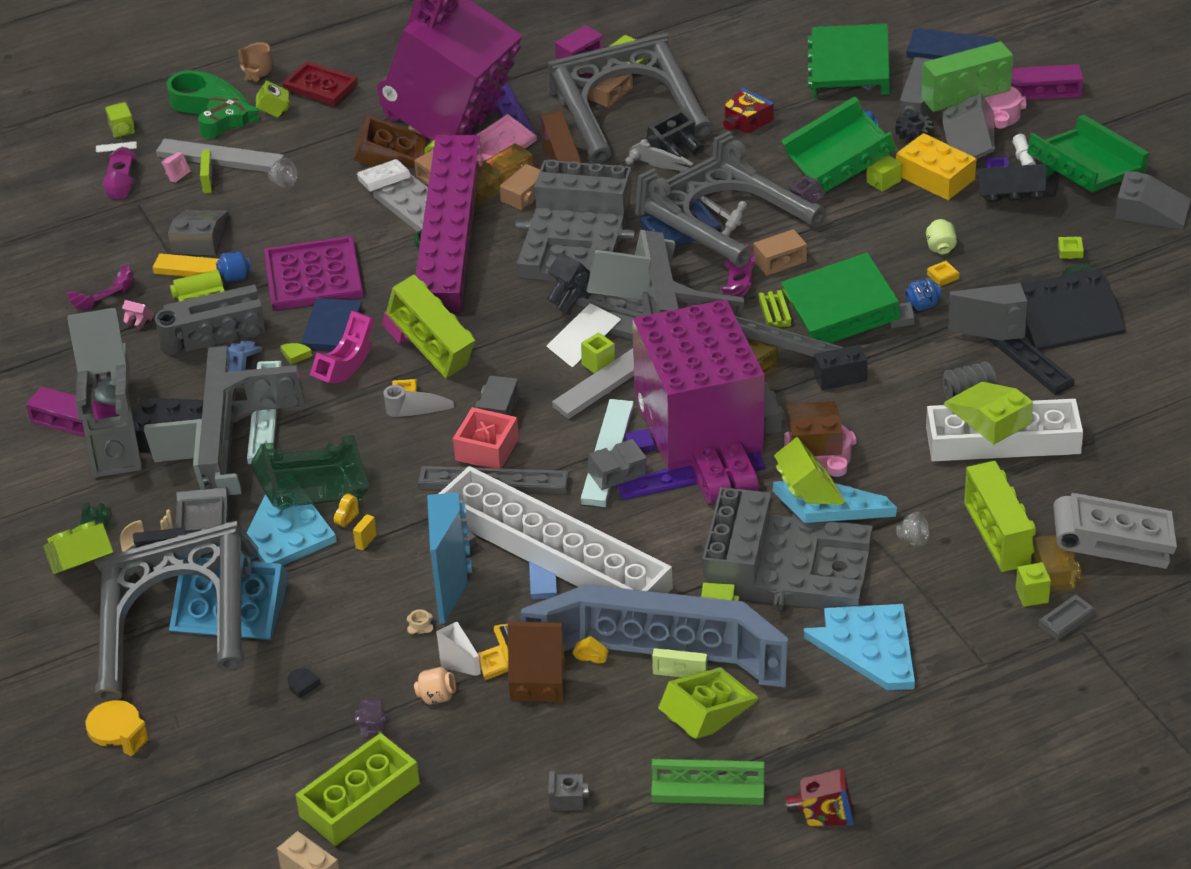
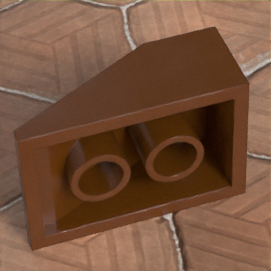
M366 115L357 133L353 160L375 167L397 159L405 167H415L414 160L424 155L426 136Z
M835 401L786 404L790 442L798 437L814 456L842 455V427Z
M508 622V684L510 701L564 702L566 666L562 623Z

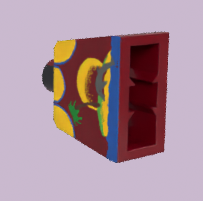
M744 88L738 91L725 105L723 126L727 131H732L736 128L744 133H751L774 121V103Z
M844 769L803 778L800 781L801 794L786 796L788 813L804 811L807 824L810 826L854 825L852 800Z

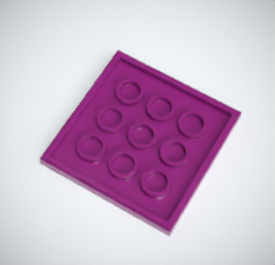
M353 236L264 249L273 311L314 305L316 298L338 300L363 298Z

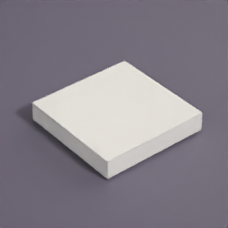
M397 159L357 173L359 181L369 191L411 177L409 170Z

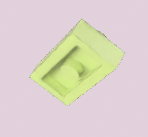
M654 648L652 662L653 674L687 677L707 671V654Z

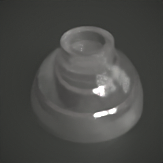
M281 158L273 163L268 172V178L279 187L290 188L297 181V169L290 159Z
M920 511L907 515L902 524L897 525L896 531L900 540L904 539L909 544L918 547L927 544L929 540V527L925 516Z

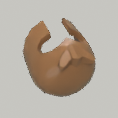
M255 43L238 50L240 66L245 74V80L258 82L259 78L265 77L272 71L274 60L267 43Z

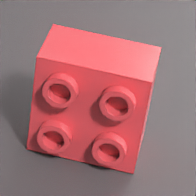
M472 407L453 437L455 460L486 468L502 469L519 440L517 417Z

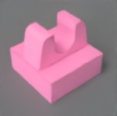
M177 152L161 162L170 182H177L191 172L184 154L181 152Z
M125 300L122 307L125 311L124 322L131 326L132 321L137 319L135 326L140 329L143 328L147 320L151 321L154 312L143 304Z

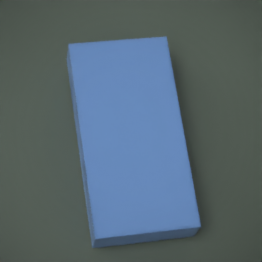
M529 561L531 600L548 599L557 596L556 574Z

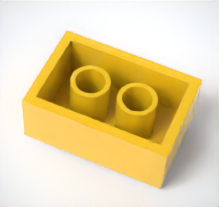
M924 133L896 153V160L902 163L901 178L946 200L951 199L975 180V157Z

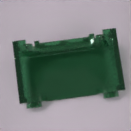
M355 435L343 436V442L337 446H333V443H328L325 449L283 453L282 448H276L275 450L273 443L261 444L251 461L253 473L271 505L279 510H285L292 506L341 501L342 497L348 493L355 496L358 501L361 500L370 487Z

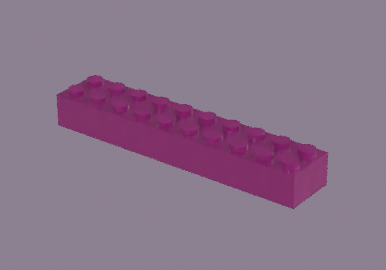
M479 135L435 136L416 277L427 285L428 290L442 301L443 306L449 312H462L481 162Z

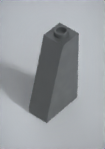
M914 58L900 98V119H902V114L909 115L910 112L922 113L924 117L931 110L921 98L923 62L934 59Z

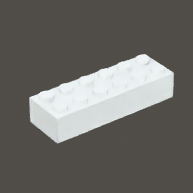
M1076 399L1033 401L1032 424L995 445L944 405L927 406L926 430L931 461L1081 454L1083 429Z

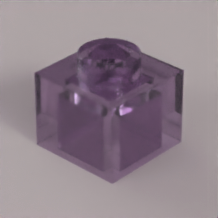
M804 175L789 188L792 193L812 204L816 203L825 194L819 181L807 175Z
M361 698L360 710H355V725L360 726L361 736L375 737L379 733L384 734L385 712L383 699Z

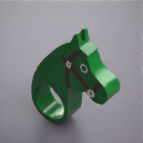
M182 71L172 75L167 81L169 105L180 112L200 114L198 117L199 132L203 138L213 139L230 128L244 127L248 122L260 121V117L255 115L260 113V110L249 105L245 97L237 89L219 77L205 72ZM186 90H195V91H196V92H193V93H181L182 91H186Z

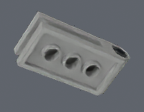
M1071 493V496L1060 497L1053 504L1057 545L1063 550L1167 569L1170 563L1169 554H1174L1177 548L1172 511Z

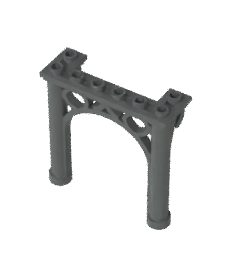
M668 33L548 62L549 95H558L562 106L568 105L589 148L590 158L594 163L605 162L610 158L612 151L589 107L587 99L589 93L596 85L617 75L643 74L660 80L670 89L679 108H684L696 121L695 137H704L712 131L713 125L710 119L705 116L668 46ZM647 59L646 65L636 62L637 60ZM592 73L593 77L587 79L580 78L578 75ZM577 86L584 87L582 94L580 93Z
M730 131L714 138L711 158L667 180L658 178L659 174H657L655 168L638 176L636 215L650 214L729 259L730 263L738 268L748 263L751 257V248L743 243H738L696 219L689 208L698 198L709 193L725 190L753 193L804 220L805 223L812 227L819 226L826 214L823 206L817 203L812 204L757 174V171L743 159L746 156L745 146L739 140H733L734 137ZM715 178H722V179H725V180H714V179H715Z
M237 521L95 559L94 564L101 571L98 682L95 685V698L97 700L108 702L120 700L122 697L124 622L130 607L149 587L173 576L185 574L199 575L214 583L217 591V666L224 671H237L244 666V652L241 649V577L251 574L252 566L249 557L255 556V553L259 552V547ZM214 552L213 557L202 566L197 564L199 557ZM188 558L189 564L185 560L180 559ZM219 566H220V578H218V577L213 573V571H214L215 569H217ZM145 571L142 578L136 572Z

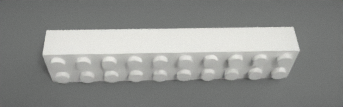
M471 466L466 468L439 493L459 492L460 503L465 502L466 518H462V521H467V527L470 532L556 574V576L577 587L587 584L669 593L673 589L672 566Z

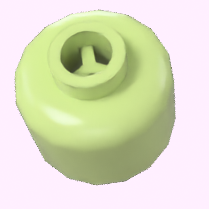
M939 219L933 221L927 227L926 237L928 247L932 252L947 254L956 247L957 237L952 223Z

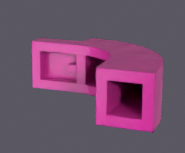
M351 311L340 343L330 353L316 354L310 375L328 383H341L354 374L364 362L373 343L369 341L375 319L359 312Z

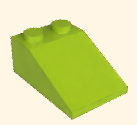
M980 382L944 402L945 407L993 445L1032 424L1033 401L1016 388Z
M719 667L669 681L658 708L667 715L668 719L681 726L689 736L698 739L714 734L757 702L758 697Z

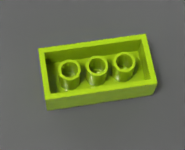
M415 274L394 286L386 311L388 317L445 379L466 367L475 342L471 332L465 330L458 322L456 316L443 306L442 301L435 297L428 290L427 285L420 281Z
M996 461L966 467L964 504L1001 572L1017 569L1018 566L1030 565L1031 556L1034 554L1033 536L1036 535V528L1033 521H1029L1026 516L1024 505L1018 502L1013 486H1009L1004 470H1000Z
M95 521L72 529V534L70 529L49 537L47 539L48 543L43 546L53 574L113 553L103 523L96 525Z
M379 733L295 794L299 816L330 843L337 846L420 784L417 762L383 734Z

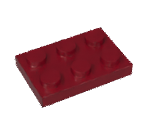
M306 61L282 83L283 88L290 92L335 106L358 85V78Z

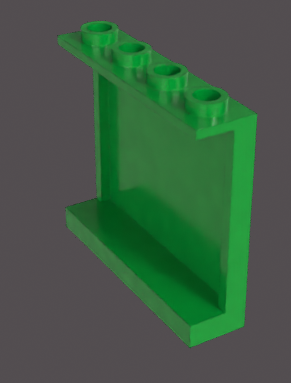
M888 24L812 27V36H808V48H812L808 49V62H812L808 63V76H812L808 77V89H813V98H816V88L881 85V95H890Z
M856 97L851 98L781 140L787 157L821 195L897 150L891 133L885 134L863 111Z
M1086 115L1078 117L1076 129L1044 140L1032 133L1027 149V154L1090 192H1095L1123 181L1125 171L1144 173L1150 154Z
M868 252L781 282L785 302L790 301L810 338L833 343L901 319L899 301Z

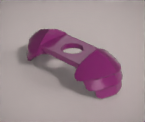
M122 146L111 153L108 158L107 175L103 179L104 191L107 193L108 198H126L129 195V191H131L133 178L129 176L132 161L138 160V157L129 148ZM116 165H125L122 169H114Z
M752 249L748 263L741 268L731 264L729 259L726 258L724 265L730 272L727 287L723 286L720 289L723 295L744 297L749 292L752 285V269L755 264V256ZM746 275L744 279L734 281L737 276Z
M123 265L121 272L117 275V279L113 280L114 286L92 296L78 294L76 291H67L66 294L69 297V302L73 304L72 308L79 310L91 309L95 301L120 290L126 293L136 278H133L134 271L131 270V266Z

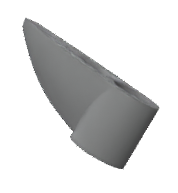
M391 385L384 390L386 413L392 417L427 414L454 408V401L439 395L405 391L399 385Z

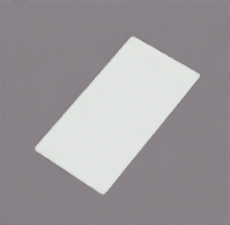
M589 304L547 347L571 367H574L581 360V342L598 332L605 336L621 319L593 304Z

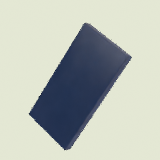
M915 28L906 51V57L937 59L997 43V38Z

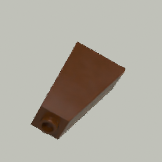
M562 110L541 114L543 150L548 160L581 163Z

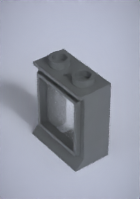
M226 487L176 492V528L184 527L187 534L230 522V505Z

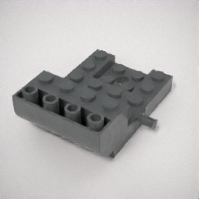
M544 160L535 184L536 210L534 216L530 221L516 220L515 224L516 230H528L517 262L518 278L556 281L548 273V270L559 252L581 262L591 271L596 250L617 253L622 239L635 240L636 230H624L629 216L628 208L632 188L631 167Z
M720 487L702 558L703 574L709 583L733 584L735 595L739 596V600L772 603V609L777 611L778 604L779 611L783 610L784 605L816 609L860 606L872 543V526L833 521L804 523L794 512L792 517L771 515V493ZM843 568L845 570L842 572H837L834 569Z

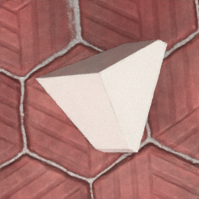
M458 622L436 631L441 667L475 676L481 674L479 655Z

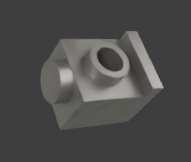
M549 771L548 794L550 811L584 810V799H589V782L583 781V774L555 775V771Z

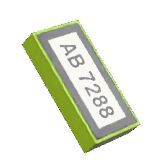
M210 149L202 150L200 178L204 193H212L213 164Z

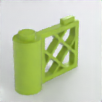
M218 270L173 280L174 285H170L172 298H177L178 302L224 292Z

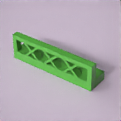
M652 759L651 801L657 803L764 805V762ZM658 769L671 770L673 773L658 774ZM698 770L701 773L698 775H691L688 773V771ZM717 771H726V772H728L729 774H727V775H718V774H716V772H717ZM746 771L758 772V776H746L743 773Z

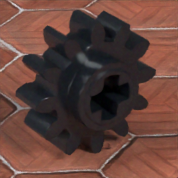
M910 112L909 115L902 114V119H896L895 134H899V139L906 138L907 142H910L923 133L933 136L934 121H930V116L923 117L922 113Z

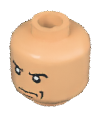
M443 667L424 670L419 674L418 682L414 684L415 693L418 698L421 697L428 705L447 702L452 698V694L456 692L454 675Z

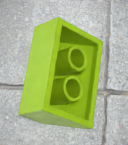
M798 437L774 455L778 462V465L775 467L781 473L782 479L788 485L787 488L796 499L801 497L807 504L842 505L846 502L828 471Z

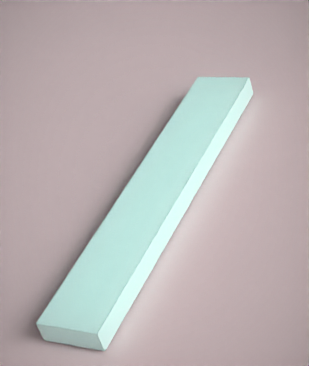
M281 361L257 362V369L282 367ZM278 409L260 410L252 413L247 453L248 464L273 462Z
M609 400L595 451L604 448L611 451L616 444L624 442L625 433H627L634 409L633 401ZM588 473L581 495V505L606 507L611 487L601 490Z

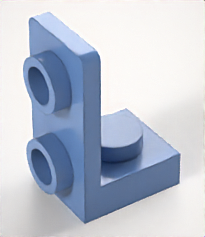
M241 341L240 344H231L228 347L230 354L228 372L245 370L247 356L262 352V347L255 346V342Z

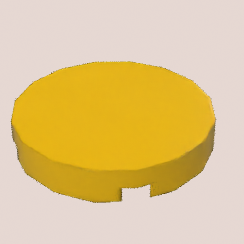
M113 700L104 702L96 706L88 714L86 719L87 734L92 742L100 746H107V744H114V746L122 745L120 734L136 718L140 719L139 713L134 705L126 701Z

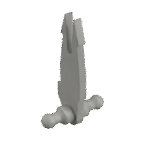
M643 139L640 143L633 145L630 148L629 157L625 160L627 165H632L634 161L640 160L655 167L677 170L680 173L689 168L676 163L689 166L693 164L682 156L678 157L664 150L650 147L647 139Z
M706 196L699 198L710 208L728 219L722 234L730 237L731 231L735 230L737 225H741L742 212L747 207L745 201L739 202L737 209L730 213Z

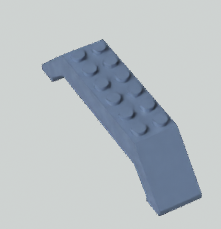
M586 584L521 610V622L562 623L564 651L574 648L577 642L592 636L607 649L653 654L654 648L703 653L707 654L708 661L738 664L757 678L759 685L786 687L788 638L742 601Z

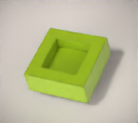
M1058 237L1060 259L1083 258L1082 238Z

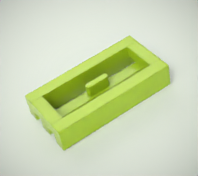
M778 290L775 295H773L772 291L768 292V296L759 293V303L766 324L775 328L790 327L791 317L782 290ZM776 301L779 303L784 321L781 319ZM766 302H770L776 322L772 321Z

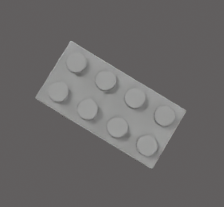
M410 174V178L373 190L375 199L417 232L422 230L428 192L427 186Z

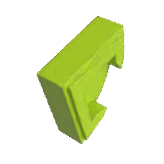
M289 343L280 346L281 352L291 365L312 357L311 349L305 345Z

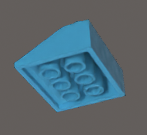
M459 492L427 495L430 552L439 624H444L468 585L467 574L472 573L471 558H466V555H470L469 540H464V537H468L467 521H462V518H466L465 502L460 503Z
M199 557L197 564L202 566L211 558ZM188 558L181 559L185 560L187 564H189ZM251 561V574L241 577V638L271 640L285 598L288 571L282 564ZM220 566L213 571L218 578H220ZM178 575L169 628L170 632L217 636V591L211 580L199 575Z

